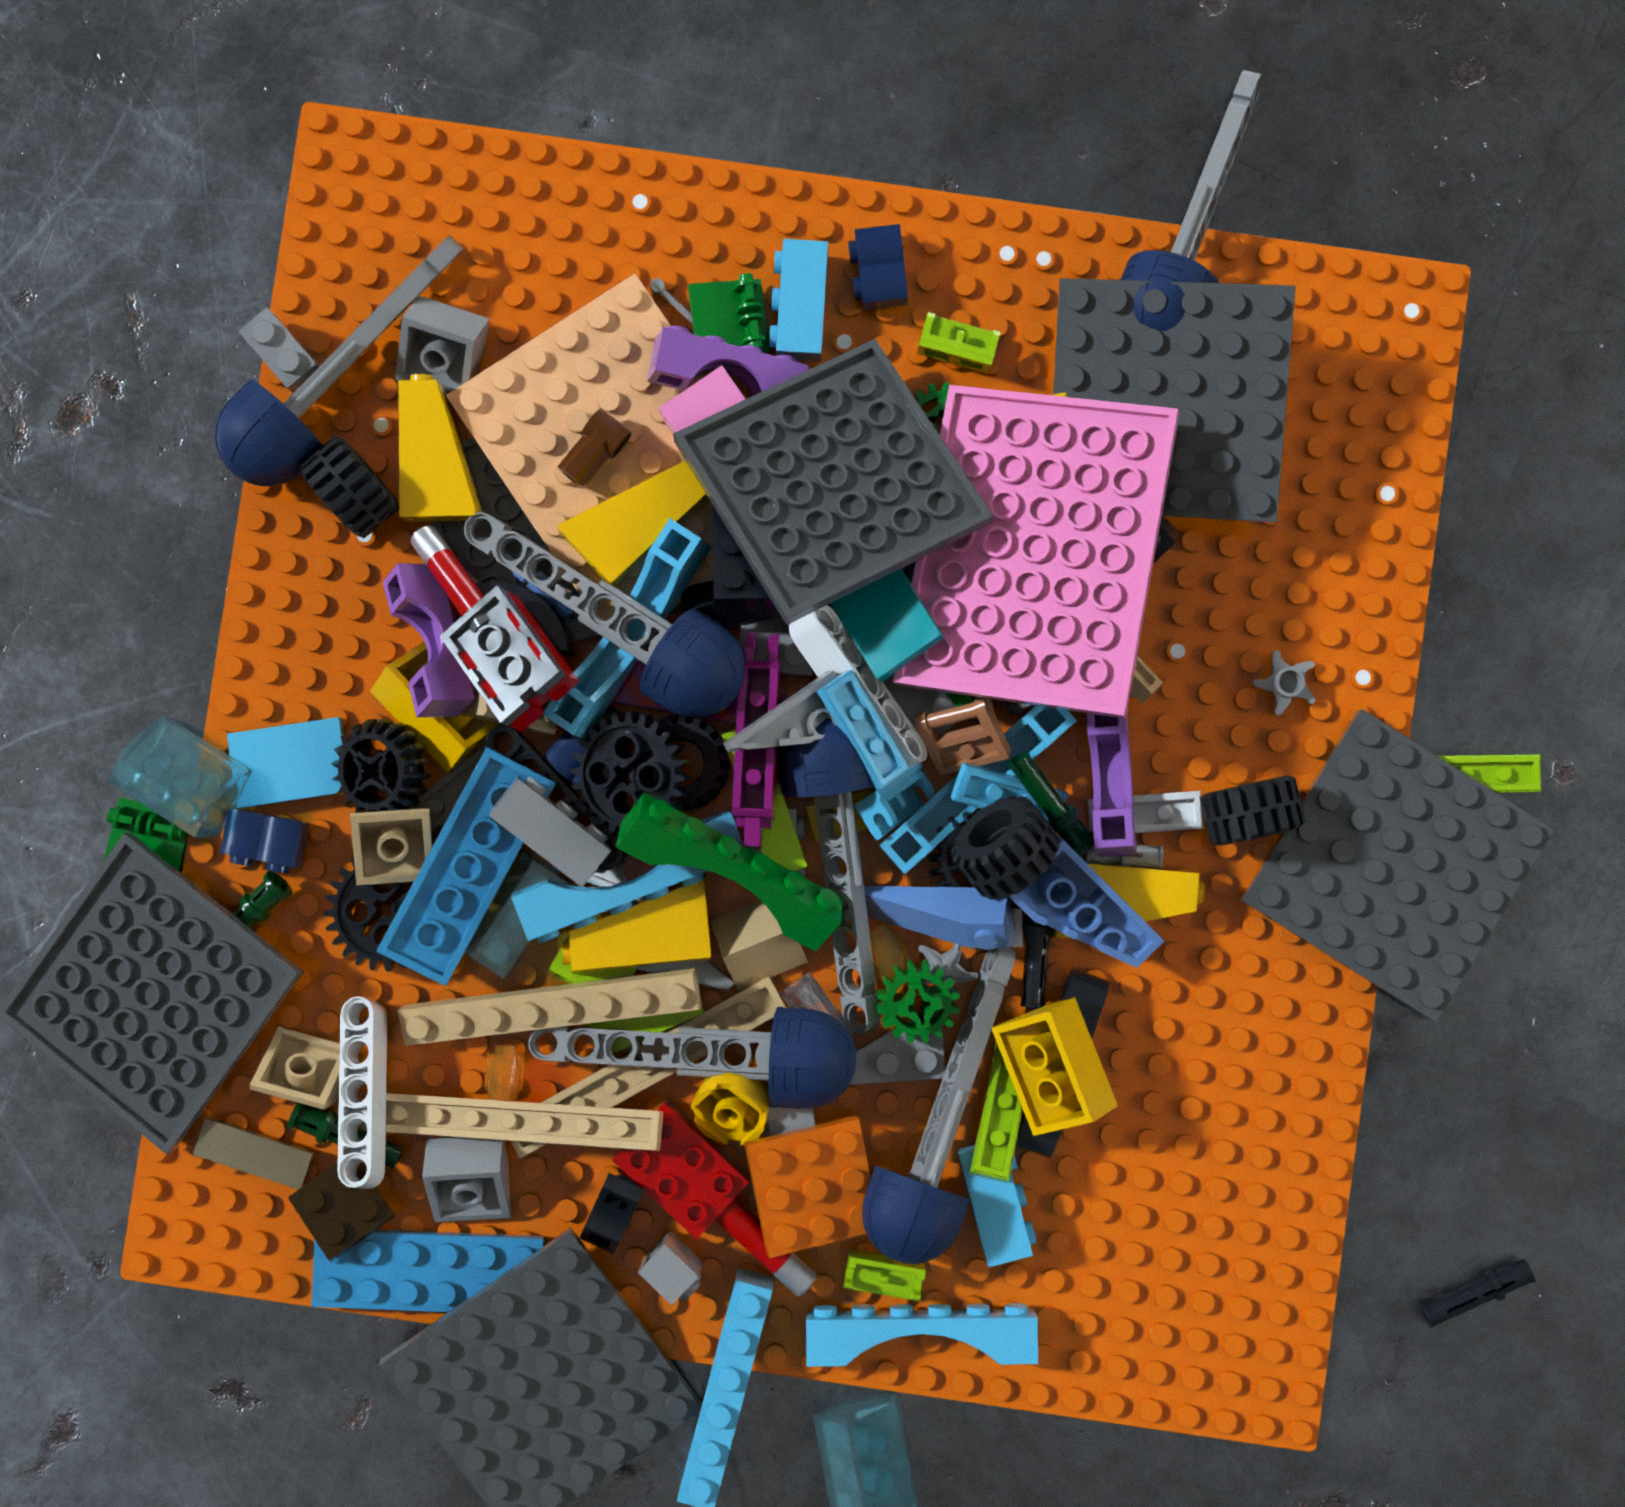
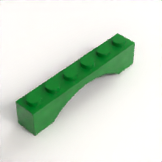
M644 792L620 824L616 848L649 865L671 864L691 866L717 873L735 881L751 891L767 906L777 920L783 935L814 951H817L841 924L843 898L834 891L823 888L806 879L799 872L791 871L776 863L765 854L744 847L743 844L733 837L712 829L701 820L680 812L663 800L656 799Z

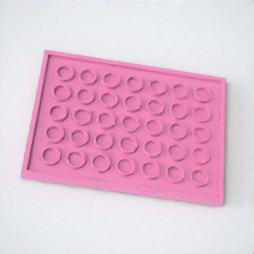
M949 385L940 437L992 513L993 519L991 524L916 561L911 585L945 638L896 671L893 682L896 685L1126 719L1180 414L1178 408Z

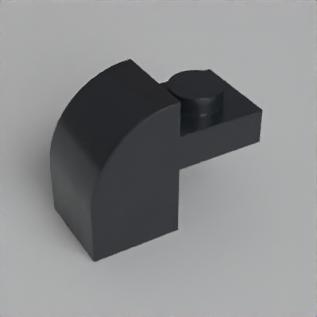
M609 1173L579 1238L614 1254L644 1189L637 1186V1183L627 1176H615Z

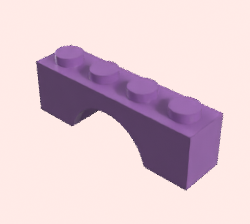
M663 326L654 341L647 382L684 391L696 376L714 371L722 365L727 373L741 380L749 389L751 395L754 396L807 371L809 365L799 363L797 358L790 355L773 356L762 353V350L756 346L743 345L739 347L726 343L725 339L718 336L709 335L701 337L690 334L688 329L681 326Z
M397 563L383 581L390 613L392 616L402 619L414 627L423 638L428 651V663L423 665L408 682L416 717H458L474 700V685L440 637L442 633L456 622V617L451 612L448 596L426 564Z
M1128 710L1126 719L1086 713L1093 775L1092 814L1096 853L1098 857L1137 855Z

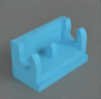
M921 763L911 767L883 789L874 790L853 805L876 841L884 837L924 805L921 796L916 792V786L923 790L924 795L928 799L935 795L932 784L921 769L923 768Z

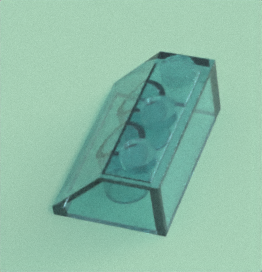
M161 715L123 747L107 781L195 838L220 836L227 821L229 808H234L252 770L166 715Z
M520 848L465 952L501 978L510 977L535 940H527L511 899V893L547 879L565 885H571L573 881L553 870L523 848Z
M891 1392L839 1402L813 1415L830 1507L918 1506L897 1393Z

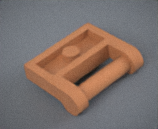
M976 697L973 703L935 713L924 711L915 714L914 722L917 732L923 740L940 776L960 771L963 762L982 766L1010 758L1011 748L994 714L991 699ZM976 717L980 724L939 735L935 728Z

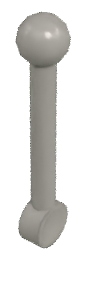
M659 278L653 279L650 283V291L654 295H661L692 323L691 312L665 289L664 281Z

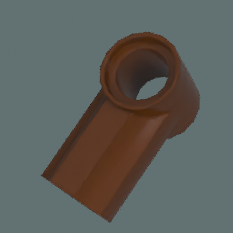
M600 408L584 426L581 432L582 437L557 467L568 479L584 489L609 458L613 459L623 449L630 439L632 432Z

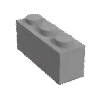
M518 775L489 811V816L575 883L583 887L611 852L610 846L605 843L609 837L592 823L587 828L575 819L578 813L564 801L559 800L555 804L544 795L548 789L536 779L529 776L524 780Z

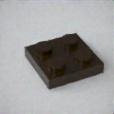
M338 1162L288 1197L330 1262H333L396 1217V1214L377 1186L371 1189H361L344 1185L338 1177ZM362 1163L358 1165L356 1171L359 1180L364 1178L367 1171Z

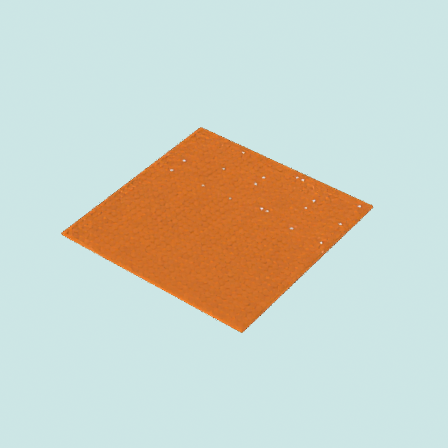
M306 102L301 107L270 310L321 366L437 246L450 235L463 248V251L419 296L490 318L486 348L477 373L478 375L633 274L637 275L671 326L684 327L690 331V334H694L692 323L661 295H654L650 291L651 281L656 278L663 280L665 289L691 312L688 284L739 280V275L751 273L754 279H761L768 334L770 337V325H778V311H772L773 288H780L781 274H774L775 251H782L783 239L828 241L821 362L798 361L799 363L809 365L808 370L876 339L913 396L917 390L921 391L924 395L928 394V385L931 383L935 386L936 391H941L944 382L956 386L1052 395L1054 389L1060 278L1121 280L1127 262L1134 254L1147 250L1171 252L1181 225ZM900 224L908 305L863 310L862 300L854 299L852 278L859 277L858 263L850 264L848 241L855 240V229ZM1207 229L1195 261L1207 268L1217 278L1219 283L1296 286L1277 522L1164 516L1180 532L1177 542L1153 564L1137 656L1156 674L1163 684L1143 703L1137 698L1131 696L1129 698L1128 723L1133 796L1201 791V797H1203L1206 793L1287 775L1296 778L1302 801L1359 709L1365 710L1410 739L1471 270L1468 266L1462 264ZM408 308L299 418L322 445L334 435L344 439L387 486L397 499L398 506L399 404L398 381L395 378L401 321ZM928 312L935 313V316L989 331H1000L989 374L917 354ZM770 348L771 352L766 353L776 356V348ZM262 360L259 384L284 403L293 393L287 389ZM712 371L705 372L703 374L704 376H707ZM729 374L745 399L752 397L746 385L737 377ZM937 401L927 404L922 410L929 412L936 407ZM450 404L460 440L464 441L473 438ZM938 417L936 423H933L937 425V431L939 432L941 431L942 417ZM302 474L294 480L278 486H257L243 481L192 806L191 814L193 816L188 833L182 874L230 913H233L240 906L241 897L246 892H252L264 881L263 876L270 870H266V862L253 860L252 866H245L229 862L230 855L220 853L229 808L238 809L227 734L335 717L342 718L344 735L351 733V727L354 725L363 724V722L369 719L379 720L387 718L393 720L394 723H399L375 698L370 690L387 665L424 642L414 627L404 620L391 615L383 581L397 563L425 564L412 546L411 538L418 529L424 526H434L433 522H407L399 517V510H397L366 538L359 537L352 533L327 507ZM448 597L451 612L454 613L457 621L461 617L460 613ZM684 611L670 614L665 620L673 624L684 614ZM741 626L727 629L739 642ZM600 635L574 643L575 655L562 657L573 672L591 654L603 636ZM1279 650L1282 660L1289 666L1310 660L1315 663L1314 667L1308 669L1304 676L1305 685L1315 697L1313 704H1307L1301 698H1292L1290 704L1281 715L1275 716L1273 714L1276 706L1273 693L1255 688L1251 684L1255 679L1264 680L1272 674V651ZM782 677L781 692L787 694L788 699L811 679ZM991 699L994 714L1003 733L1035 706L1031 705L1017 715H1010L998 700ZM610 703L619 713L623 712L625 716L627 712L638 711L639 717L642 714H652L653 723L655 721H662L661 718L668 716H678V714ZM1068 710L1077 721L1033 760L1054 788L1064 790L1069 794L1066 804L1077 808L1079 819L1089 831L1086 799H1093V775L1087 732V716L1084 712ZM977 717L957 722L944 733L980 724ZM698 718L715 729L721 738L722 734L736 730V724ZM556 724L557 730L554 734H539L527 731L521 733L544 756L565 732V729ZM510 733L502 735L498 740V749L502 754L511 751L513 748L514 738ZM630 738L628 741V751L633 756L635 743ZM378 740L372 744L376 750L381 749L384 751L387 748L384 743ZM677 741L673 745H685L684 750L678 754L679 758L690 760L687 766L682 767V773L692 776L691 780L682 781L681 786L692 784L700 777L704 767V759L701 751L694 744L686 741ZM423 749L421 751L422 758L430 759L424 765V771L432 776L427 780H423L422 783L429 789L448 773ZM928 751L926 760L921 762L923 765L921 769L932 784L935 794L959 774L958 771L940 776ZM535 760L526 763V767L538 773L540 772L539 765ZM731 762L725 786L723 785L715 799L713 798L707 805L701 808L680 812L699 820L726 810L732 813L734 771ZM562 776L572 787L573 784ZM916 786V792L921 796L925 804L929 799L924 795L923 790ZM555 788L551 791L548 799L557 804L559 800L565 802L566 797L561 788ZM377 789L375 791L378 796L384 799L390 796L386 790L381 791ZM574 789L580 796L583 795L579 789ZM628 793L626 804L631 810L634 803L632 796ZM335 794L242 808V810L310 823L301 868L290 867L289 874L276 872L290 885L293 895L288 900L280 901L270 911L271 915L266 921L256 922L250 927V929L304 972L174 1152L165 1154L141 1134L120 1268L121 1277L129 1281L311 1307L314 1237L288 1199L298 1189L193 1155L204 1119L209 1116L315 1151L316 1153L305 1185L338 1162L337 1144L330 1141L327 1144H320L316 1142V1137L298 1129L293 1131L286 1129L297 1102L250 1090V1083L278 1027L340 1043V1014L346 1001L359 996L382 1004L387 1013L386 1093L541 1103L606 1067L607 1065L576 1063L569 1059V1063L548 1062L537 1059L530 1052L528 1044L530 1035L534 1030L405 1046L397 1011L402 1005L569 984L550 974L549 968L562 946L561 942L565 941L569 931L575 929L574 925L571 924L558 929L560 935L546 942L538 943L537 938L528 941L511 899V893L547 879L565 885H579L565 874L550 869L551 863L523 843L446 986L410 968L402 969L396 961L393 972L385 970L383 961L378 970L373 971L370 970V959L362 966L355 965L357 953L350 957L342 955L347 946L346 943L338 946L333 945L332 942L339 935V932L326 930V927L335 922L334 917L326 916L323 913L334 908V903L327 901L325 896L336 895L338 891L330 882L338 881L342 883L345 879L339 869L344 868L351 872L354 870L351 861L354 853L350 813H356L355 808L345 807L347 796ZM814 796L784 797L788 809H797L798 817H805V840H799L803 854L806 856L808 866L806 868V879L826 888L820 842L813 843L803 807L815 803ZM976 810L970 814V818L975 815ZM1204 814V828L1136 833V844L1163 846L1164 858L1161 870L1200 873L1199 881H1204V899L1202 904H1197L1196 912L1146 922L1164 942L1138 968L1107 955L1078 939L1050 937L1045 985V1006L1060 1001L1067 978L1072 969L1110 982L1107 997L1092 1041L1118 1106L1094 1122L1062 1129L1051 1158L1019 1147L1015 1148L1014 1155L1017 1169H1013L1011 1172L1014 1184H1022L1027 1206L1021 1207L1024 1222L1031 1220L1037 1243L1030 1245L1033 1256L988 1267L971 1203L969 1202L962 1226L954 1242L940 1256L924 1262L926 1274L925 1280L922 1281L920 1302L843 1288L849 1249L882 1254L873 1245L867 1234L793 1252L817 1274V1278L803 1295L797 1297L715 1220L696 1240L645 1191L641 1195L614 1254L581 1240L669 1359L713 1365L730 1295L739 1267L775 1277L770 1303L751 1371L1306 1452L1314 1451L1318 1441L1377 986L1240 901L1281 833L1221 846L1210 844ZM585 815L576 819L586 828L591 824L590 819ZM902 823L877 841L869 829L857 832L864 886L935 887V884L942 880L943 877L941 874L929 876L928 871L933 868H939L938 861H927V855H939L940 849L934 848L906 874H903L878 846ZM443 827L432 834L433 844ZM737 827L744 845V827ZM607 843L612 851L617 852L616 847L612 843ZM952 844L948 851L947 862L953 861L951 850L954 846ZM1083 853V854H1081V855H1079V856L1084 860V853ZM629 854L627 855L628 857H631V858H634V859H636V860H639V859H637V858H635V857H633V856H631V855H629ZM1137 854V855H1125V856H1130V857H1140V855H1138V854ZM839 857L838 868L843 875H846V863ZM708 871L706 872V879L702 881H704L711 947V958L709 961L732 979L722 958L710 920L752 904L760 899L735 881ZM962 871L951 873L953 879L961 887H974ZM586 882L583 887L599 886ZM679 882L667 888L671 892L683 887V883ZM394 883L378 884V889L383 894L392 890ZM406 884L403 887L402 892L395 901L409 891L410 884ZM1010 898L1012 908H1020V907ZM364 901L358 902L353 907L352 915L355 921H363L368 915V906ZM382 903L380 907L384 912L381 917H392L394 914L390 909L392 904ZM610 910L595 915L596 920L610 916ZM1023 911V923H1026V913ZM868 917L876 976L874 993H876L877 989L887 988L883 984L882 977L885 975L893 978L895 976L893 966L897 965L902 971L906 970L907 960L911 959L915 967H920L923 959L926 958L923 953L919 952V945H925L943 954L950 950L954 943ZM379 919L364 930V936H368L371 933L372 928ZM389 927L384 928L380 933V942ZM848 932V944L855 950L856 939L852 933ZM832 934L817 951L802 945L808 963L771 977L787 1008H806L831 1015L847 1029L854 1041L856 1050L893 1029L894 1025L888 1028L883 1026L881 1019L885 1015L880 1014L879 1025L875 1029L862 1034L852 1033L844 1024L840 996L843 994L838 985ZM1025 934L1023 947H1009L1015 951V962L1008 984L1004 986L1003 998L993 1027L1036 1010L1035 1008L1020 1006L1026 950ZM962 946L958 964L967 972H976L979 975L988 950ZM636 969L634 976L653 973ZM853 969V981L858 987H860V975L855 969ZM979 978L967 982H955L953 988L958 990L960 998L952 1002L956 1003L960 1010L957 1014H949L954 1023L952 1027L942 1025L945 1070L972 992ZM698 983L701 1002L705 1011L746 989L737 990L735 983L729 990ZM906 983L900 986L896 993L901 992ZM915 989L914 1007L917 1008L919 1014L921 1012L922 997L919 995L918 990ZM858 1006L857 1016L860 1022L865 1024V1013L863 1009ZM365 1007L359 1015L361 1025L369 1017L368 1007ZM774 1017L750 1031L772 1032ZM901 1017L906 1022L910 1020L908 1017ZM585 1024L564 1026L571 1028V1031L577 1028H587ZM678 1024V1025H676V1026H674V1027H672V1028H669V1029H667V1030H665V1031H663V1032H664V1033H667L668 1031H670V1030L676 1028L677 1026H679V1025H681V1024ZM992 1030L937 1187L969 1199L957 1149L974 1145L976 1142L996 1045ZM545 1033L539 1038L537 1043L539 1051L544 1055L554 1052L557 1047V1039L552 1033ZM582 1035L576 1040L575 1051L579 1056L587 1057L594 1051L595 1045L589 1035ZM732 1044L726 1049L725 1058L732 1066L740 1065L746 1058V1050L741 1044ZM752 1044L754 1052L752 1068L757 1067L755 1054L759 1044ZM367 1045L363 1046L359 1051L358 1058L360 1063L364 1062L368 1057ZM632 1045L613 1053L614 1056L620 1059L631 1053ZM707 1055L694 1061L693 1063L697 1064L703 1062L707 1058ZM676 1071L612 1108L656 1111L668 1098L693 1121L695 1114L693 1109L691 1110V1104L696 1092L707 1077L677 1076ZM942 1079L849 1085L834 1101L813 1108L816 1125L856 1115L860 1121L870 1177L873 1174L875 1165L909 1177ZM759 1080L763 1084L769 1098V1081ZM366 1083L358 1090L360 1102L364 1100L365 1092H368ZM339 1096L337 1103L321 1110L327 1113L333 1110L339 1115ZM386 1132V1140L399 1146H404V1151L394 1170L385 1165L384 1178L377 1185L396 1214V1217L377 1230L545 1236L546 1245L570 1227L580 1237L608 1174L629 1176L612 1161L615 1154L620 1150L619 1148L545 1144L519 1158L511 1141H504L509 1163L511 1218L435 1222L422 1178L426 1139H437L446 1136ZM729 1140L727 1145L716 1142L750 1174L745 1145H740L741 1140ZM362 1161L361 1163L363 1164V1166H364L365 1169L367 1170L366 1164L364 1163V1161ZM750 1176L749 1183L735 1198L760 1220ZM669 1230L703 1261L700 1271L702 1277L698 1281L700 1283L699 1287L686 1301L679 1297L673 1305L665 1300L638 1274L644 1257ZM975 1303L987 1304L990 1306V1309H1005L1006 1304L1023 1303L1028 1305V1309H1034L1038 1317V1364L999 1365L986 1353L965 1342L945 1336L919 1334L901 1336L879 1343L859 1354L846 1366L806 1367V1311H814V1307L819 1305L836 1306L837 1311H852V1306L872 1305L875 1307V1311L890 1310V1306L897 1304L912 1305L913 1310H928V1306L932 1304L951 1305V1310H967L968 1304ZM315 1307L432 1324L448 1313Z

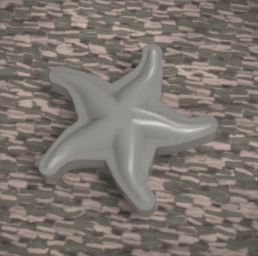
M1274 650L1271 653L1272 674L1264 680L1255 679L1251 684L1255 688L1273 693L1276 704L1273 714L1278 716L1284 712L1292 698L1304 699L1307 704L1315 702V697L1305 685L1304 678L1307 670L1314 667L1315 663L1310 660L1289 666L1282 660L1281 652Z
M954 943L953 947L943 954L925 945H919L918 950L925 955L926 960L929 962L930 970H933L938 964L942 966L944 970L942 978L951 975L954 982H967L978 978L976 972H967L958 964L962 945ZM921 979V982L924 984L936 985L929 980Z

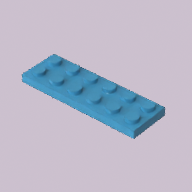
M486 746L376 952L446 986L523 845L521 840L489 816V811L518 775L524 780L529 776L536 779L548 789L544 794L547 798L556 784L555 781Z
M376 1230L333 1262L328 1261L314 1239L311 1307L449 1312L545 1246V1236Z

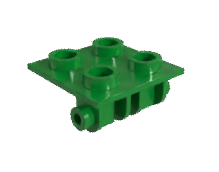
M746 273L739 275V280L687 285L694 335L701 337L709 335L718 336L725 339L728 344L739 347L752 345L760 348L762 353L771 352L761 279H754L753 274Z
M119 797L117 808H110L107 814V822L112 823L104 860L123 833H132L179 871L193 814Z

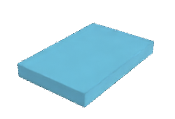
M335 717L227 734L237 808L242 809L337 794L341 784L331 779L338 775V768L331 765V763L339 760V756L334 749L343 745L341 736L344 735L342 718Z

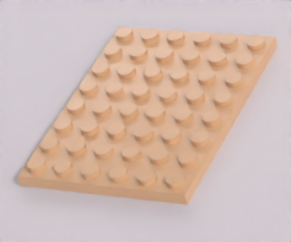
M636 274L628 277L446 395L448 401L549 551L598 584L602 578L559 534L557 527L562 522L686 461L674 443L673 433L659 412V407L683 391L647 382L655 338L663 326L669 327L671 325ZM704 374L696 376L685 390L704 378ZM602 408L629 429L632 435L623 449L613 459L609 458L583 489L568 479L557 466L582 437L581 432L589 419ZM708 498L681 525L712 546L711 501ZM712 548L686 588L694 584L713 580ZM646 558L615 587L630 596ZM572 583L578 594L581 595L582 591L578 588L579 583ZM681 596L679 597L673 608H675L677 605L681 603ZM605 599L598 604L597 615L602 621H607L614 615L615 606L610 599Z

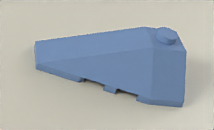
M1058 835L1059 850L1055 853L1056 858L1048 866V870L1031 886L1009 897L1033 921L1054 928L1072 939H1078L1107 955L1138 968L1164 940Z
M864 886L869 918L968 948H981L984 950L993 948L1008 949L1016 943V927L1010 897L1003 899L998 897L995 900L981 896L974 887Z

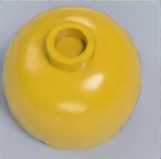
M729 1072L707 1077L696 1092L691 1104V1110L693 1109L695 1114L693 1121L706 1137L718 1143L727 1145L729 1140H741L740 1145H745L744 1142L756 1140L763 1133L768 1121L770 1101L763 1084L759 1080H751L743 1075Z

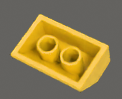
M425 642L387 665L370 692L398 722L406 724L407 731L417 733L416 740L418 743L426 745L424 749L448 773L472 756L485 743L488 732L501 724L464 715V711L458 717H416L408 682L423 665L428 663V651Z
M1075 997L1043 1006L991 1028L1033 1136L1094 1122L1118 1106Z

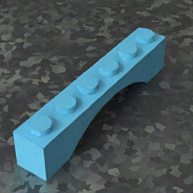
M669 518L649 549L644 566L629 597L666 619L712 546ZM636 619L629 624L628 635L633 641L641 640L645 636L646 625L641 619ZM603 637L591 654L573 672L580 682L557 702L551 700L543 715L572 735L584 739L588 738L590 735L587 728L597 725L599 719L603 716L638 662V659Z
M1035 705L1004 732L1011 748L1010 758L980 767L1014 776L1015 774L1009 769L1008 764L1016 755L1019 754L1023 758L1022 752L1028 751L1032 759H1034L1077 720L1068 710ZM958 774L878 845L903 874H906L948 836V833L955 829L952 822L948 823L947 819L950 816H953L960 824L964 821L962 816L964 812L968 811L971 814L977 809V807L953 801L950 797ZM939 826L943 827L939 833L936 831Z
M729 810L701 820L705 825L724 835L731 836L743 844L732 813ZM656 865L651 870L632 880L599 887L565 885L547 879L511 893V899L527 940L530 941L537 938L538 943H542L559 936L558 929L573 924L574 928L578 929L597 921L595 915L610 910L611 915L626 911L633 907L631 901L646 896L647 900L650 901L669 893L667 887L682 882L684 887L698 883L705 879L704 873L708 871L691 866Z
M739 1267L737 1269L676 1502L695 1507H715L770 1303L775 1277Z
M975 1303L968 1304L967 1310H951V1305L932 1304L928 1306V1310H913L912 1305L897 1304L890 1306V1310L875 1311V1307L872 1305L852 1306V1311H837L836 1306L819 1305L814 1307V1311H806V1367L846 1366L859 1354L879 1343L901 1336L919 1334L945 1336L965 1342L986 1353L999 1365L1038 1364V1317L1034 1309H1028V1305L1023 1303H1009L1005 1305V1309H990V1306L987 1304Z

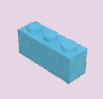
M783 239L782 251H775L774 274H781L780 288H773L772 311H778V325H770L769 348H776V356L790 355L797 358L798 361L821 362L828 241Z
M975 1144L957 1149L988 1267L1033 1256L1030 1245L1037 1243L1031 1220L1024 1222L1021 1207L1027 1206L1022 1184H1014L1012 1172L1007 1183L969 1174ZM1015 1155L1011 1170L1017 1169Z

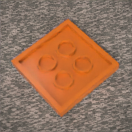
M856 1115L744 1142L766 1253L769 1258L867 1234L863 1224L862 1207L871 1177L860 1121Z

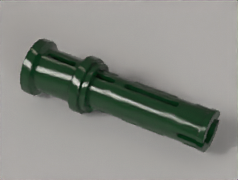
M1028 751L1022 752L1023 758L1019 754L1016 755L1009 762V769L1013 771L1048 818L1047 822L1052 829L1078 855L1085 853L1094 845V832L1088 831L1078 817L1079 811L1077 808L1064 802Z
M268 871L263 876L264 881L252 892H246L241 897L240 906L232 913L249 928L256 922L266 921L271 915L270 911L280 901L288 900L293 895L290 885L276 872Z
M297 1102L286 1129L290 1131L298 1129L316 1137V1142L320 1144H327L330 1141L338 1145L339 1115L333 1110L327 1113L316 1107ZM358 1128L357 1136L361 1141L367 1135V1131ZM386 1140L385 1165L390 1167V1169L394 1170L404 1151V1146H399Z

